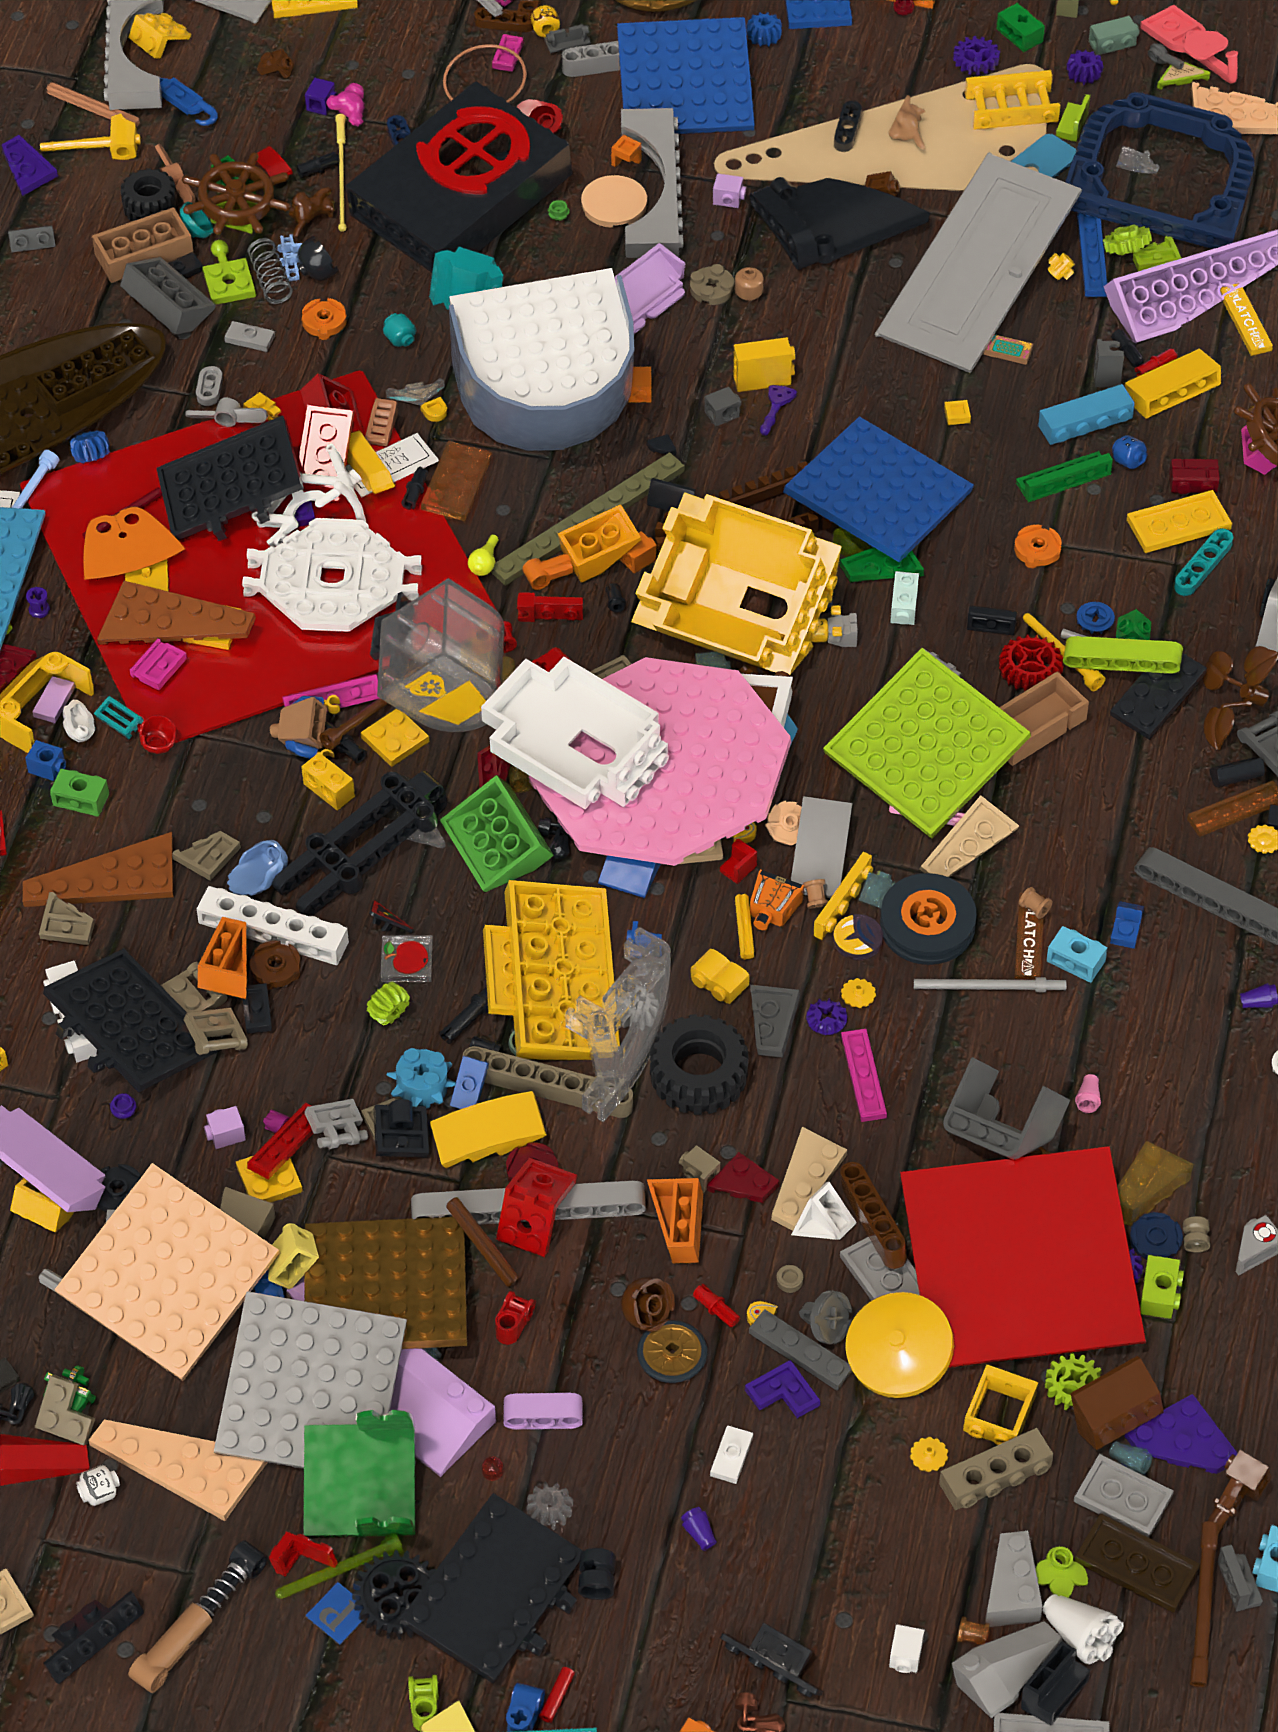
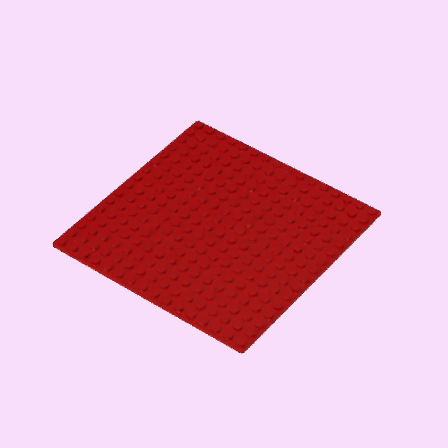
M359 370L331 379L352 389L364 435L366 436L375 399L378 397L364 372ZM300 390L271 399L281 410L278 416L283 415L287 421L297 464L299 462L306 418V409ZM213 418L108 453L104 458H99L97 461L80 462L47 473L27 500L30 509L45 510L46 512L41 532L125 706L141 716L143 720L153 715L168 717L176 726L175 743L283 706V696L372 675L389 669V656L374 660L370 655L375 617L395 612L396 602L349 632L300 629L260 592L253 596L243 595V577L260 579L262 564L257 568H248L247 549L265 551L270 547L267 541L280 529L274 527L260 528L256 523L257 521L252 518L251 511L228 520L229 523L224 525L226 539L218 541L213 531L209 532L208 529L178 540L185 550L167 558L169 592L224 606L241 608L244 611L254 613L256 619L247 638H234L229 650L183 642V639L181 641L162 642L186 652L187 659L160 690L130 675V669L154 642L145 643L143 640L120 644L119 641L99 645L97 641L122 583L125 581V573L103 578L85 579V539L82 534L86 532L90 521L103 515L112 516L158 487L161 489L157 467L261 425L269 420H265L262 423L236 422L234 426L225 427L218 424ZM394 427L388 446L401 441ZM373 432V434L384 436V434ZM370 444L375 452L388 447ZM414 473L393 482L395 487L376 494L372 492L361 497L354 488L356 496L362 504L369 529L375 534H380L396 552L399 551L404 556L409 557L414 555H421L422 557L421 575L411 574L408 570L404 571L403 585L418 583L419 593L418 603H413L415 611L412 618L407 662L469 641L470 631L476 625L502 621L478 576L469 569L468 558L426 483L423 485L424 492L420 495L415 509L412 510L411 508L409 510L402 506L401 502L407 491L406 485L412 480ZM30 479L20 483L22 491ZM292 494L286 496L273 514L284 513L286 507L293 499ZM342 494L340 503L329 502L320 508L315 506V501H311L315 518L356 520L353 507ZM163 495L141 508L151 514L171 532ZM131 514L124 521L132 525L139 521V516ZM309 525L300 526L294 529L291 533L295 532L296 530L302 531ZM111 527L102 533L108 532L111 529ZM121 532L119 534L120 538H125L127 536L125 532ZM322 568L321 581L326 583L340 582L344 579L345 569ZM140 723L137 725V727H138V730H137L138 733L140 732V727H141V724H140Z

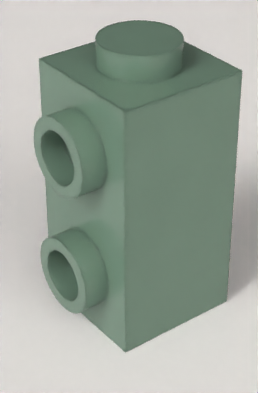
M1130 16L1091 25L1088 42L1096 55L1136 46L1139 28L1136 23L1134 24Z

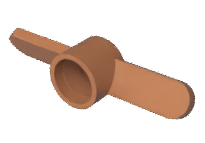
M158 143L155 148L166 165L160 168L161 172L165 171L168 173V176L173 178L176 189L184 203H195V195L191 188L182 182L184 175L181 167L177 162L172 163L164 148Z

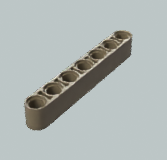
M477 1046L468 1047L463 1052V1056L489 1062L484 1083L522 1093L533 1091L537 1097L618 1118L628 1117L633 1112V1092L626 1085Z

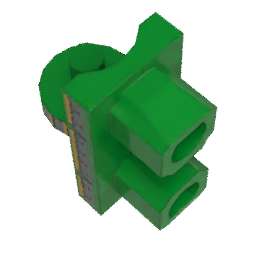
M77 1365L72 1371L66 1368L63 1370L62 1376L68 1378V1380L85 1386L89 1383V1378L83 1376V1367ZM47 1372L44 1380L47 1383L49 1381L50 1376L53 1375L49 1372ZM78 1386L71 1410L81 1413L88 1402L94 1403L96 1396L92 1395L90 1390Z

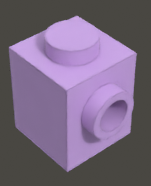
M717 173L713 187V205L739 208L741 200H745L746 196L743 177Z
M236 1106L218 1109L206 1115L208 1125L204 1126L205 1134L208 1141L213 1140L215 1149L246 1140L244 1126Z

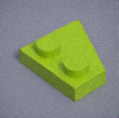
M1167 236L1165 237V242L1159 245L1155 242L1151 243L1146 248H1141L1139 252L1133 253V261L1138 272L1182 259L1173 238Z

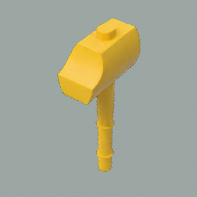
M117 114L111 117L109 137L40 143L41 152H54L56 150L110 147L113 159L128 160L137 156V144H141V136L137 133L135 123L125 119L122 114Z

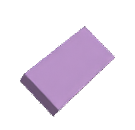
M52 676L33 710V717L56 723L75 689V683Z

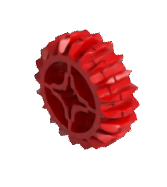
M1027 634L1025 638L1018 636L1016 641L1010 639L1008 645H1004L999 656V670L1002 679L1007 680L1008 686L1014 685L1016 690L1023 688L1025 692L1055 672L1063 673V655H1061L1060 648H1055L1054 642L1048 643L1047 637L1039 639L1038 635H1036L1034 638H1030ZM1044 662H1047L1049 666L1046 667Z

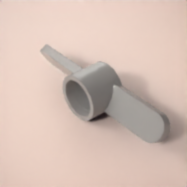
M222 398L219 400L216 411L188 410L185 416L190 418H214L218 424L231 427L236 422L262 423L267 420L268 413L263 408H241L236 400Z

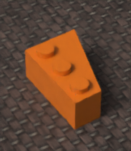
M222 917L198 964V988L246 999V922Z
M699 1178L648 1179V1186L672 1263H699L704 1195Z

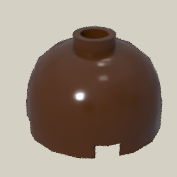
M642 1277L631 1282L624 1290L621 1299V1310L625 1319L632 1326L650 1332L660 1330L670 1320L666 1318L669 1315V1311H673L675 1306L674 1293L668 1283H664L661 1279L653 1277Z

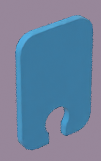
M1045 134L1011 162L1024 167H1035L1039 173L1055 178L1071 165L1076 149L1053 134Z

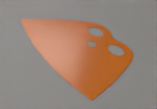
M138 507L126 508L115 516L103 515L96 517L88 524L84 545L85 579H95L136 571L170 558L185 550V548L151 514ZM128 514L139 516V521L132 525L127 524L124 519ZM101 522H108L111 525V529L106 533L98 532L96 527ZM121 532H125L127 536L125 538H120L119 534Z

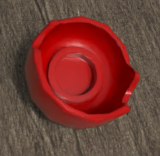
M149 716L142 722L140 727L139 740L141 746L150 753H167L174 746L176 740L175 724L165 716Z

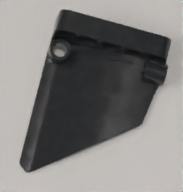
M778 177L771 182L770 187L768 186L750 193V201L753 208L772 230L797 270L817 262L822 264L830 263L835 259L927 223L930 219L928 211L900 198L870 187L833 178H824L801 186H793L784 177Z

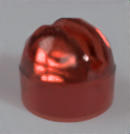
M496 1456L486 1458L482 1463L483 1476L491 1481L502 1477L504 1472L502 1461ZM492 1463L497 1467V1471L491 1466Z

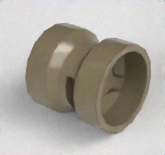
M1198 1216L1185 1219L1183 1221V1232L1186 1234L1183 1239L1185 1250L1193 1253L1208 1250L1210 1248V1237L1207 1235L1209 1232V1221L1204 1217Z

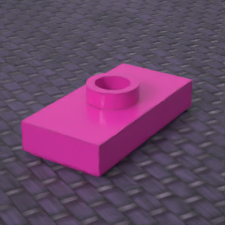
M503 34L499 45L507 47L519 55L524 44V38ZM497 48L492 61V68L513 72L517 58L510 52Z

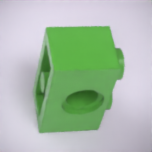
M60 769L50 790L53 806L98 817L109 796L107 779L82 774L75 770Z

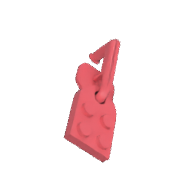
M1175 5L1141 21V29L1170 50L1186 52L1228 83L1233 84L1236 82L1238 52L1230 51L1226 53L1228 66L1213 56L1228 46V39L1219 32L1206 31L1202 24Z

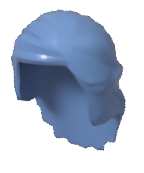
M275 840L259 842L242 854L239 864L228 875L229 880L227 884L230 886L229 891L237 895L253 896L268 889L272 885L275 876L288 866V856L285 850Z

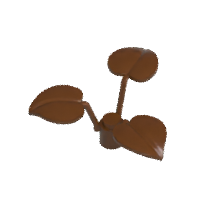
M1257 646L1248 653L1244 662V670L1247 672L1244 675L1247 681L1245 684L1228 676L1233 668V661L1229 654L1216 651L1210 655L1205 665L1207 673L1203 677V683L1206 688L1213 691L1218 690L1223 685L1224 680L1240 687L1239 693L1244 700L1242 702L1223 703L1220 708H1211L1206 715L1203 726L1204 734L1209 744L1215 749L1221 750L1224 740L1233 727L1235 715L1229 707H1251L1252 704L1263 706L1267 702L1269 691L1259 684L1266 678L1277 662V651Z

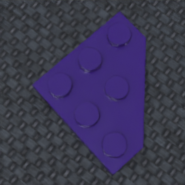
M1193 1394L1163 1410L1162 1414L1124 1435L1139 1457L1146 1459L1154 1457L1168 1460L1167 1463L1187 1468L1189 1466L1206 1469L1205 1472L1214 1474L1225 1469V1464L1232 1454L1237 1455L1236 1450Z

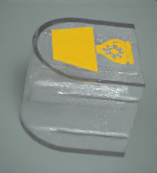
M448 578L381 620L377 696L419 723L436 730L464 732L487 725L482 721L481 706L503 684L505 627L501 615L492 606Z

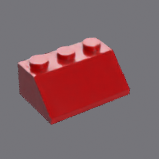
M318 373L300 390L306 411L307 405L351 410L354 412L351 433L361 431L364 435L352 389Z

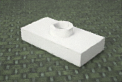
M727 1425L710 1471L711 1477L737 1484L753 1439V1433Z

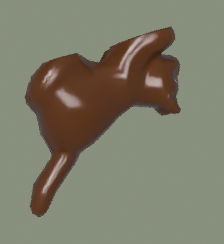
M331 188L320 189L313 197H307L305 192H299L294 196L289 216L298 224L293 233L295 238L299 236L304 226L310 223L316 216L325 214L333 218L332 212L335 211L334 200L328 197L331 194Z

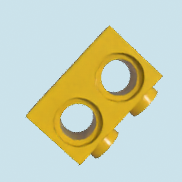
M320 752L301 766L303 784L338 811L355 797L353 779Z

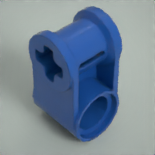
M516 1683L506 1714L507 1732L533 1731L537 1717L543 1707L545 1689Z

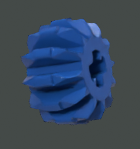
M759 12L758 16L752 15L751 19L748 20L746 28L748 39L752 41V44L758 43L760 47L762 45L769 47L770 43L776 44L782 35L781 20L777 19L776 15L770 16L769 12L766 14Z
M102 431L83 433L70 441V450L76 462L97 461V459L104 458L110 452L108 438L105 432Z

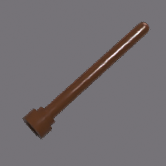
M397 685L338 728H328L319 736L322 745L328 750L338 746L343 735L406 691L405 685Z

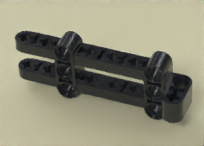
M427 771L418 773L410 781H406L397 772H387L380 780L382 790L328 834L324 835L319 832L310 834L305 841L307 851L278 873L273 879L272 886L281 895H286L320 868L327 876L306 892L296 903L297 911L306 916H313L342 891L348 894L357 893L363 886L361 876L417 830L427 833L437 827L436 815L440 814L448 803L444 787ZM393 808L402 814L349 858L341 851Z

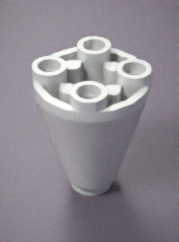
M1056 1594L1051 1595L1043 1606V1613L1069 1646L1077 1649L1076 1656L1083 1663L1091 1664L1099 1659L1106 1661L1111 1656L1113 1651L1111 1646L1116 1636L1123 1629V1622L1113 1613Z

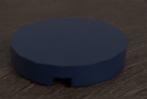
M1152 1212L1143 1214L1131 1226L1130 1243L1132 1249L1134 1248V1251L1146 1260L1148 1255L1173 1258L1181 1249L1183 1240L1181 1226L1177 1221L1174 1222L1170 1219V1216L1164 1213Z

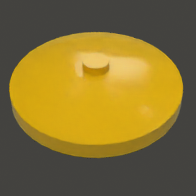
M907 1292L886 1294L866 1304L854 1317L846 1337V1355L856 1378L874 1393L891 1398L911 1397L931 1388L947 1371L954 1351L952 1329L942 1310L929 1299Z

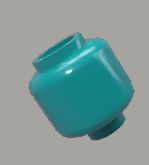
M394 313L384 321L383 333L394 346L406 347L414 341L416 327L405 314Z

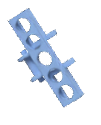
M292 234L286 238L280 236L281 245L279 244L277 249L280 253H283L284 258H280V261L285 266L286 276L289 281L300 280L297 262H299L297 252L302 243L294 244ZM294 265L295 268L289 269L288 266ZM290 273H296V276L291 277Z

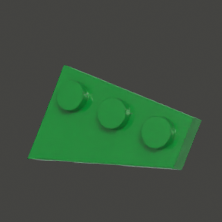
M874 547L840 559V567L850 582L895 578V571L919 573V576H924V568L912 551L900 562Z

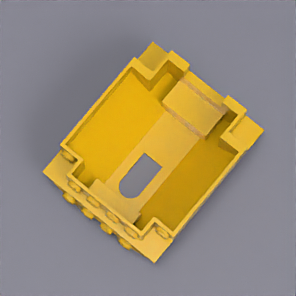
M684 492L678 509L671 507L662 528L667 536L651 574L644 572L635 593L640 602L631 622L775 673L777 671H785L791 675L813 648V644L810 641L811 636L818 631L820 620L818 619L821 612H825L828 602L831 603L833 591L838 580L836 575L842 546L815 537L811 529L708 494L703 499ZM748 587L784 599L787 602L788 610L782 618L772 619L740 608Z

